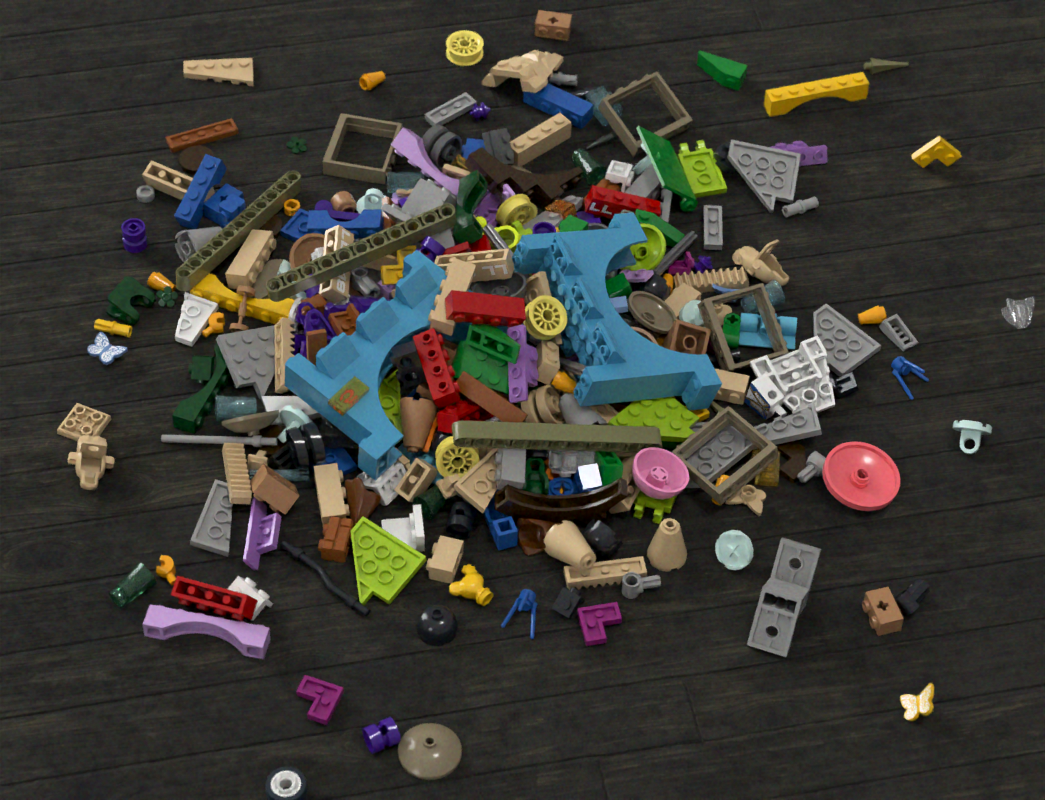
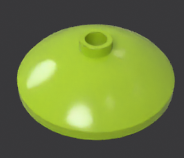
M640 224L648 241L647 243H640L630 247L637 263L636 265L619 268L620 270H653L659 265L666 252V240L657 227L650 224Z

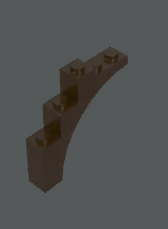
M482 147L469 154L465 163V167L471 173L478 169L488 182L487 189L492 195L499 191L503 192V185L508 184L516 195L524 194L529 199L534 196L546 209L561 202L562 194L572 185L576 186L579 184L583 173L579 166L558 174L528 173L502 163Z
M619 478L599 489L572 495L536 494L507 484L495 493V510L507 516H512V519L516 521L519 518H531L563 523L562 521L564 520L572 522L574 519H577L588 525L594 518L595 523L598 520L603 522L606 519V511L628 497L627 481Z

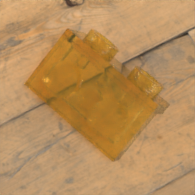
M758 447L757 450L753 449L752 458L761 451ZM778 451V458L755 476V485L778 487L780 451Z

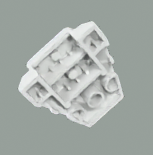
M818 336L802 341L798 350L769 360L768 356L765 355L750 361L749 364L756 377L758 378L766 373L784 395L783 403L791 411L798 408L803 410L808 407V404L813 402L817 413L835 406L832 383L829 378L830 370L826 361L827 353Z

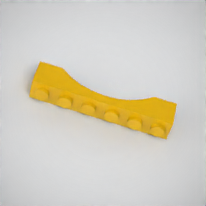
M860 72L769 89L765 92L764 107L769 117L786 114L802 103L821 97H839L850 102L867 99L869 82L864 73Z
M210 273L190 290L192 295L218 303V307L237 313L243 300L242 295L226 288L216 275ZM247 297L245 315L264 322L277 324L282 317L288 318L295 300L286 298L282 301L274 302L270 299Z

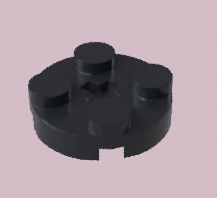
M727 141L717 147L713 154V159H716L717 162L715 164L718 168L728 174H733V172L738 171L728 160L730 142Z

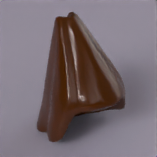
M358 477L353 480L347 479L344 482L350 519L353 520L354 526L362 517L368 519L381 502V496L374 491L367 490L362 479Z
M519 518L516 523L518 528L517 544L522 547L525 555L530 556L542 553L546 549L544 538L547 532L555 524L560 525L562 523Z

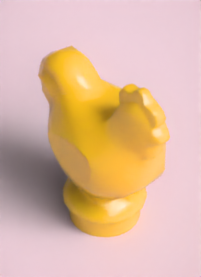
M470 564L464 565L461 572L465 574V577L460 581L450 584V594L453 596L460 595L466 599H476L477 604L486 606L491 601L493 593L489 588H483L484 578L475 570V566Z

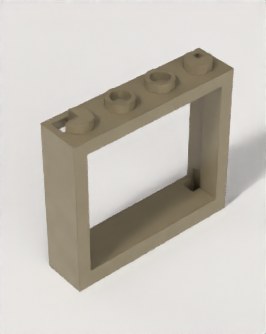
M658 72L651 75L646 74L641 80H634L627 87H621L611 95L607 94L605 98L601 99L598 107L633 157L644 152L640 146L642 140L636 141L612 108L615 104L652 86L677 120L654 132V134L667 140L688 129L693 121Z
M341 113L323 159V174L385 185L387 178L391 177V167L395 166L396 152L393 146H390L382 169L338 162L336 158L346 131L393 138V142L402 129V123Z
M763 283L706 298L697 304L705 328L711 329L709 339L721 370L729 372L751 367L750 361L757 358L737 364L734 363L714 306L751 295L755 298L774 353L767 355L769 360L789 353L786 346L787 342L781 333V325L777 322L775 309L770 303L769 293L766 292Z
M729 406L722 412H718L712 420L704 423L701 429L696 433H692L681 445H677L676 449L671 452L686 465L689 478L720 505L778 458L777 446ZM731 424L761 451L716 487L685 459L727 425Z

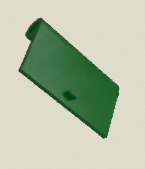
M638 126L636 129L662 187L680 195L682 211H693L697 207L698 201L671 142Z

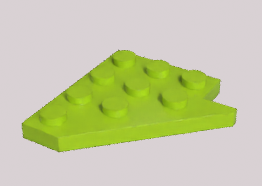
M664 397L633 401L609 420L607 425L657 427L660 429L662 441L684 442L692 433H695L691 428L698 423L700 418L675 398Z

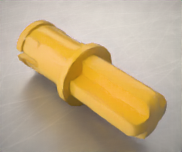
M95 320V330L128 338L132 334V326L119 324L117 321Z

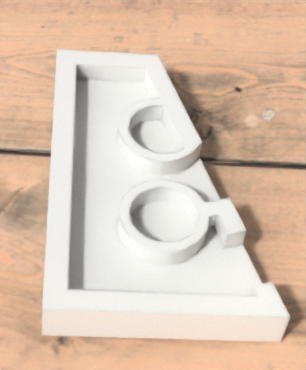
M185 292L175 341L192 347L208 325L209 316L219 309L218 303Z
M261 396L266 412L279 410L280 413L285 406L291 405L294 410L296 408L301 409L310 419L323 417L298 396ZM280 414L271 425L285 426L280 419Z

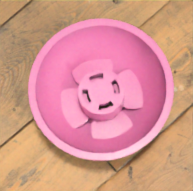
M645 448L639 451L634 458L632 475L635 484L645 495L651 498H672L681 493L689 482V472L686 465L679 457L665 449Z

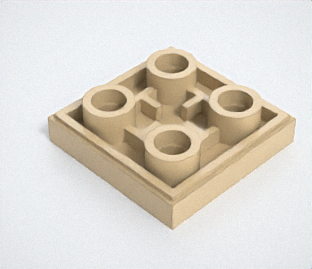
M76 403L57 429V433L77 442L79 436L82 435L100 436L111 421V416Z

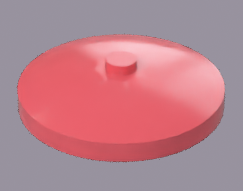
M856 441L842 443L830 451L823 464L822 475L827 489L839 502L850 508L861 511L882 509L894 500L899 491L900 474L896 464L884 451L871 444Z

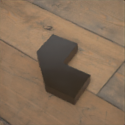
M795 440L781 443L777 447L778 453L789 460L779 468L778 473L792 483L798 480L797 475L806 468L805 447Z

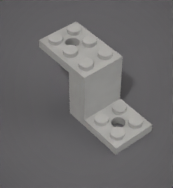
M420 178L402 208L393 203L391 206L384 203L381 209L398 224L419 215L422 212V204L440 198L443 199L445 204L453 205L456 210L457 198L447 188L442 187L440 189L434 181L430 179L425 181Z
M781 538L771 577L762 587L747 642L748 646L787 657L798 616L806 606L821 549ZM792 558H798L801 561L800 568L791 566L790 561ZM767 627H776L778 634L776 636L769 635Z

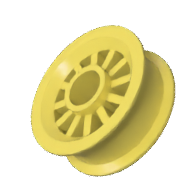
M472 31L454 32L446 40V56L449 61L456 65H474L483 57V39Z
M514 195L500 205L496 213V221L502 226L513 227L511 223L518 220L523 226L537 216V207L530 203L527 195Z
M542 295L535 298L525 307L526 320L523 324L526 326L527 332L534 338L550 340L565 329L567 313L562 303L556 298Z
M453 436L440 442L435 453L436 467L443 477L458 474L461 479L480 461L478 448L457 447L453 444Z

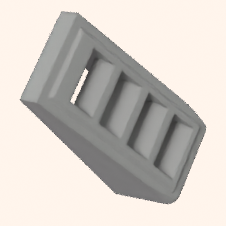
M897 314L883 320L879 326L881 331L902 351L919 343ZM908 340L910 343L905 345L904 341Z

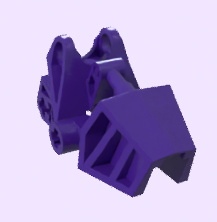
M350 295L349 302L345 305H335L332 302L327 303L324 309V316L311 303L302 302L297 307L295 320L304 325V333L293 334L295 337L292 341L295 344L292 347L295 351L292 354H298V348L301 347L300 354L307 359V331L325 329L327 332V345L333 337L337 336L327 319L330 313L346 311L348 304L351 303L354 304L360 314L365 313L373 302L379 301L381 298ZM304 306H309L311 310L306 315H302L301 309Z

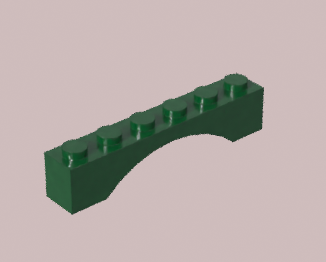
M478 169L459 180L456 206L457 221L454 225L453 238L460 244L468 241L470 245L483 236V227L473 214L477 204L487 192L488 182Z
M218 343L214 346L216 367L212 378L198 393L179 403L172 415L174 428L195 434L198 428L202 427L207 413L211 412L214 401L219 399L223 386L227 385L231 374Z

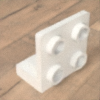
M395 462L376 481L365 472L360 473L357 477L362 479L366 489H372L381 496V505L387 506L399 495L394 490L405 475L406 470L402 463Z
M421 504L413 505V513H409V518L384 519L381 521L382 529L415 550L425 551Z

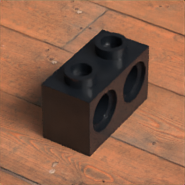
M414 341L391 348L393 356H390L393 368H398L399 371L395 373L398 382H403L405 389L427 382Z

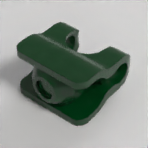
M126 276L108 295V302L111 304L106 309V313L114 319L134 326L139 321V314L132 306L151 307L156 302V297L152 291L142 286L136 279Z
M538 457L529 458L526 461L525 484L522 490L548 495L549 479L545 472L544 461ZM531 465H538L539 470H531Z

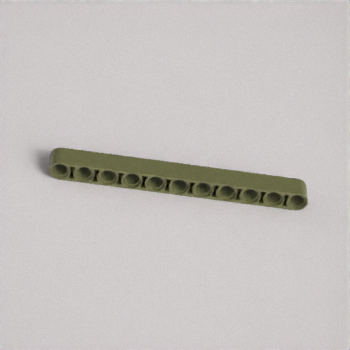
M289 171L177 268V289L180 291L191 290L243 244L252 229L258 230L284 207V203L287 200L293 199L301 191V174L297 171Z
M447 203L277 275L266 283L268 296L274 302L282 301L421 241L426 235L430 237L449 229L457 221L455 207Z
M456 421L452 424L453 444L457 447L639 452L650 447L663 448L660 429L657 427Z

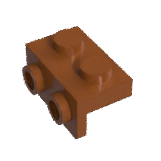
M351 303L348 304L346 311L330 313L327 319L337 337L342 332L346 333L347 336H351L356 331V319L360 313L356 310L354 304Z

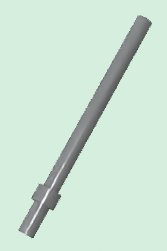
M162 434L161 442L241 443L253 445V447H262V445L277 446V438H264L262 435L230 437Z

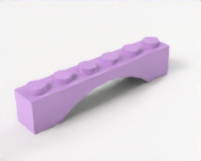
M402 128L391 144L395 148V152L402 157L406 156L409 159L408 163L414 167H420L422 174L429 178L430 176L434 178V182L439 187L447 188L457 198L460 179H454L442 173L428 157L423 139L410 129ZM487 190V192L484 194V196L481 198V200L479 201V203L485 198V196H486L487 193L489 192L488 190Z
M150 604L143 622L144 636L165 640L182 634H209L230 642L244 656L264 659L271 640L270 628L263 625L248 624L243 621H233L223 617L207 616L203 613H192L182 609H171L162 605Z

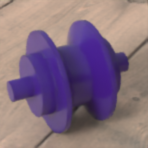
M481 102V106L474 104L470 115H473L477 121H479L481 116L487 119L488 111H491V109Z
M320 200L316 203L315 210L328 211L333 210V207L329 201Z
M698 256L700 261H694L695 274L698 271L702 274L707 268H713L710 256L708 258Z

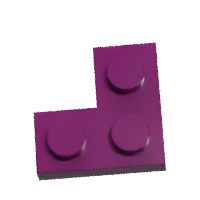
M617 602L577 608V615L586 646L606 643L607 638L603 626L622 622Z
M304 675L296 693L299 697L314 701L307 714L308 719L327 725L344 693L343 687Z

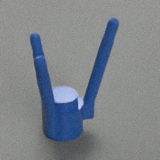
M898 356L891 364V367L894 369L892 374L896 376L906 394L913 400L914 397L900 375H907L911 371L928 382L929 379L921 374L925 373V370L909 362L903 356Z
M529 589L521 591L519 598H516L513 607L501 624L502 628L508 623L517 607L518 611H528L531 609L530 638L534 639L538 603L535 602L536 594Z

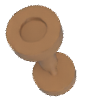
M237 287L236 293L242 295L243 300L239 306L238 323H231L229 330L233 333L249 329L248 326L242 324V320L246 314L247 297L255 296L256 290L252 287Z

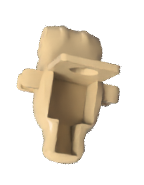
M778 239L765 245L761 252L756 251L752 247L744 246L737 249L733 254L735 264L742 265L748 274L766 284L773 283L781 287L789 281V276L782 270V266L776 260L777 258L770 254L779 243Z
M90 435L79 436L77 451L69 453L68 464L75 465L76 474L80 478V486L85 490H95L98 487V481L104 475L105 468H113L115 459L114 457L106 456L107 442L105 438Z

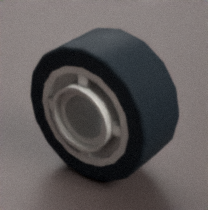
M281 767L272 771L267 777L265 786L268 800H305L307 784L306 778L301 771L292 767Z

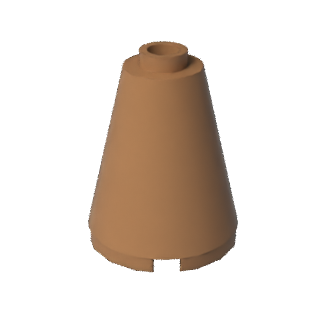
M413 397L400 398L399 403L402 434L404 435L403 447L407 448L408 452L418 453L425 445L438 406L432 400L424 398L413 400Z

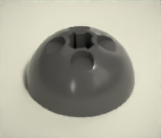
M513 271L512 277L505 280L477 281L471 291L474 293L525 298L527 281L523 274Z

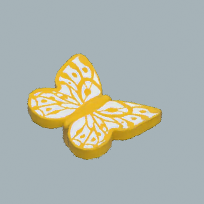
M929 683L918 696L910 694L900 696L902 706L907 709L904 718L914 721L918 718L919 714L927 716L932 712L934 684Z

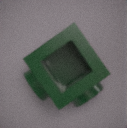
M194 355L192 363L189 364L191 379H196V383L207 384L214 373L215 356Z

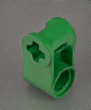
M735 313L725 315L722 328L728 347L737 349L739 345L741 323L740 316Z

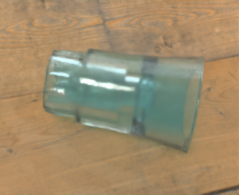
M772 280L765 285L772 306L785 302L784 292L776 280ZM753 295L744 297L741 300L745 313L759 312Z
M215 394L216 421L252 415L257 412L255 397L247 398V396L235 397Z

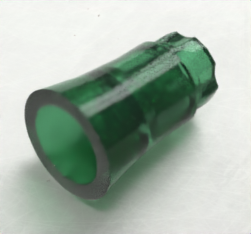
M577 149L573 152L571 160L575 167L579 166L583 170L582 176L589 186H596L606 177L607 168L594 159L590 153L584 149Z
M435 484L424 493L414 497L413 505L421 504L422 517L426 520H431L452 497L445 499Z
M138 562L115 585V588L109 592V596L117 606L122 608L144 591L156 585L157 581L150 570Z

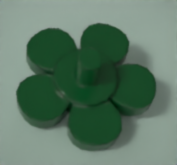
M294 136L291 138V141L287 142V148L292 149L294 154L307 150L305 146L306 140L303 138L299 140L298 137Z
M169 286L164 287V292L159 290L156 294L158 298H161L158 304L162 307L166 305V302L168 307H173L175 302L172 299L178 298L177 292H172V288Z

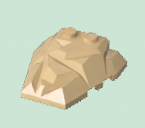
M533 50L520 57L515 56L508 60L499 61L482 80V85L497 87L509 77L520 78L522 91L537 93L548 84L547 78H552L553 71L557 70L563 62V56L556 53L551 54L549 52Z

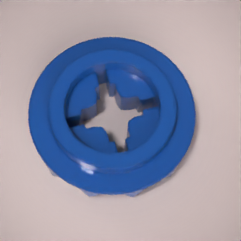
M557 477L549 482L548 495L578 494L576 483L569 478ZM561 487L564 489V494L560 493Z

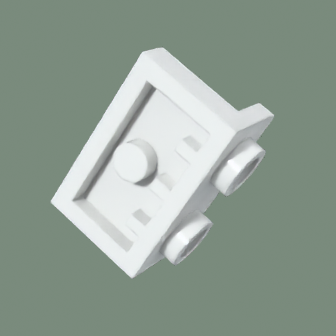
M612 160L605 179L612 183H622L621 192H625L626 188H629L633 181V165Z

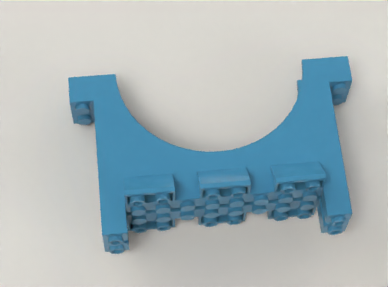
M634 213L614 214L607 229L522 235L512 256L514 269L521 274L546 271L551 296L559 300L566 310L567 324L560 333L562 339L560 348L566 357L576 353L579 358L578 363L586 365L581 376L574 374L578 383L573 392L580 407L682 396V400L688 410L707 409L722 385L708 355L681 353L649 341L633 330L620 317L608 296L605 276L619 268L636 265L637 262L630 247L640 243H647L648 241Z
M418 250L408 254L403 260V278L399 279L395 285V297L390 301L382 297L379 301L373 302L365 313H361L357 317L356 331L351 336H347L346 333L342 332L338 337H333L325 348H321L317 352L316 366L300 353L290 357L285 363V386L359 444L358 467L375 481L402 457V453L394 446L404 435L389 421L381 406L378 395L384 377L393 367L390 356H393L391 348L414 341L413 336L430 330L431 321H428L431 309L435 310L436 308L434 306L436 295H440L442 292L439 290L442 279L446 280L447 278L445 275L446 271ZM457 322L452 336L444 333L441 334L443 338L458 344L459 341H466L469 326L473 323ZM495 326L507 334L508 326ZM526 330V340H528L530 334ZM348 390L354 391V396L350 402L356 396L358 397L351 406L343 404L350 394H346L344 400L339 402L340 396Z

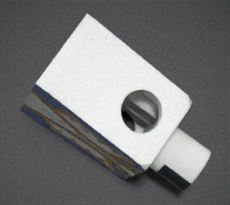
M766 373L751 382L744 401L763 419H768L772 415L776 418L779 416L784 418L787 415V412L781 407L784 395Z

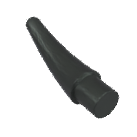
M613 134L604 135L588 145L586 149L589 150L607 144L614 140Z

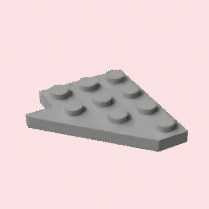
M731 140L728 160L770 213L773 212L775 200L788 203L793 202L801 154Z
M827 303L813 313V337H819L827 353V366L839 377L850 373L880 351L881 345Z
M274 326L218 335L216 341L236 388L253 385L258 398L262 399L261 396L265 395L275 374Z
M706 422L697 423L691 430L696 433ZM729 424L687 458V462L712 483L757 446ZM690 478L686 488H701Z

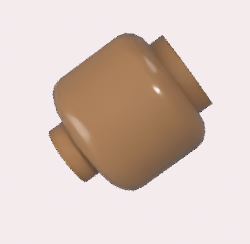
M347 191L337 192L330 201L335 211L354 213L357 207L354 198Z

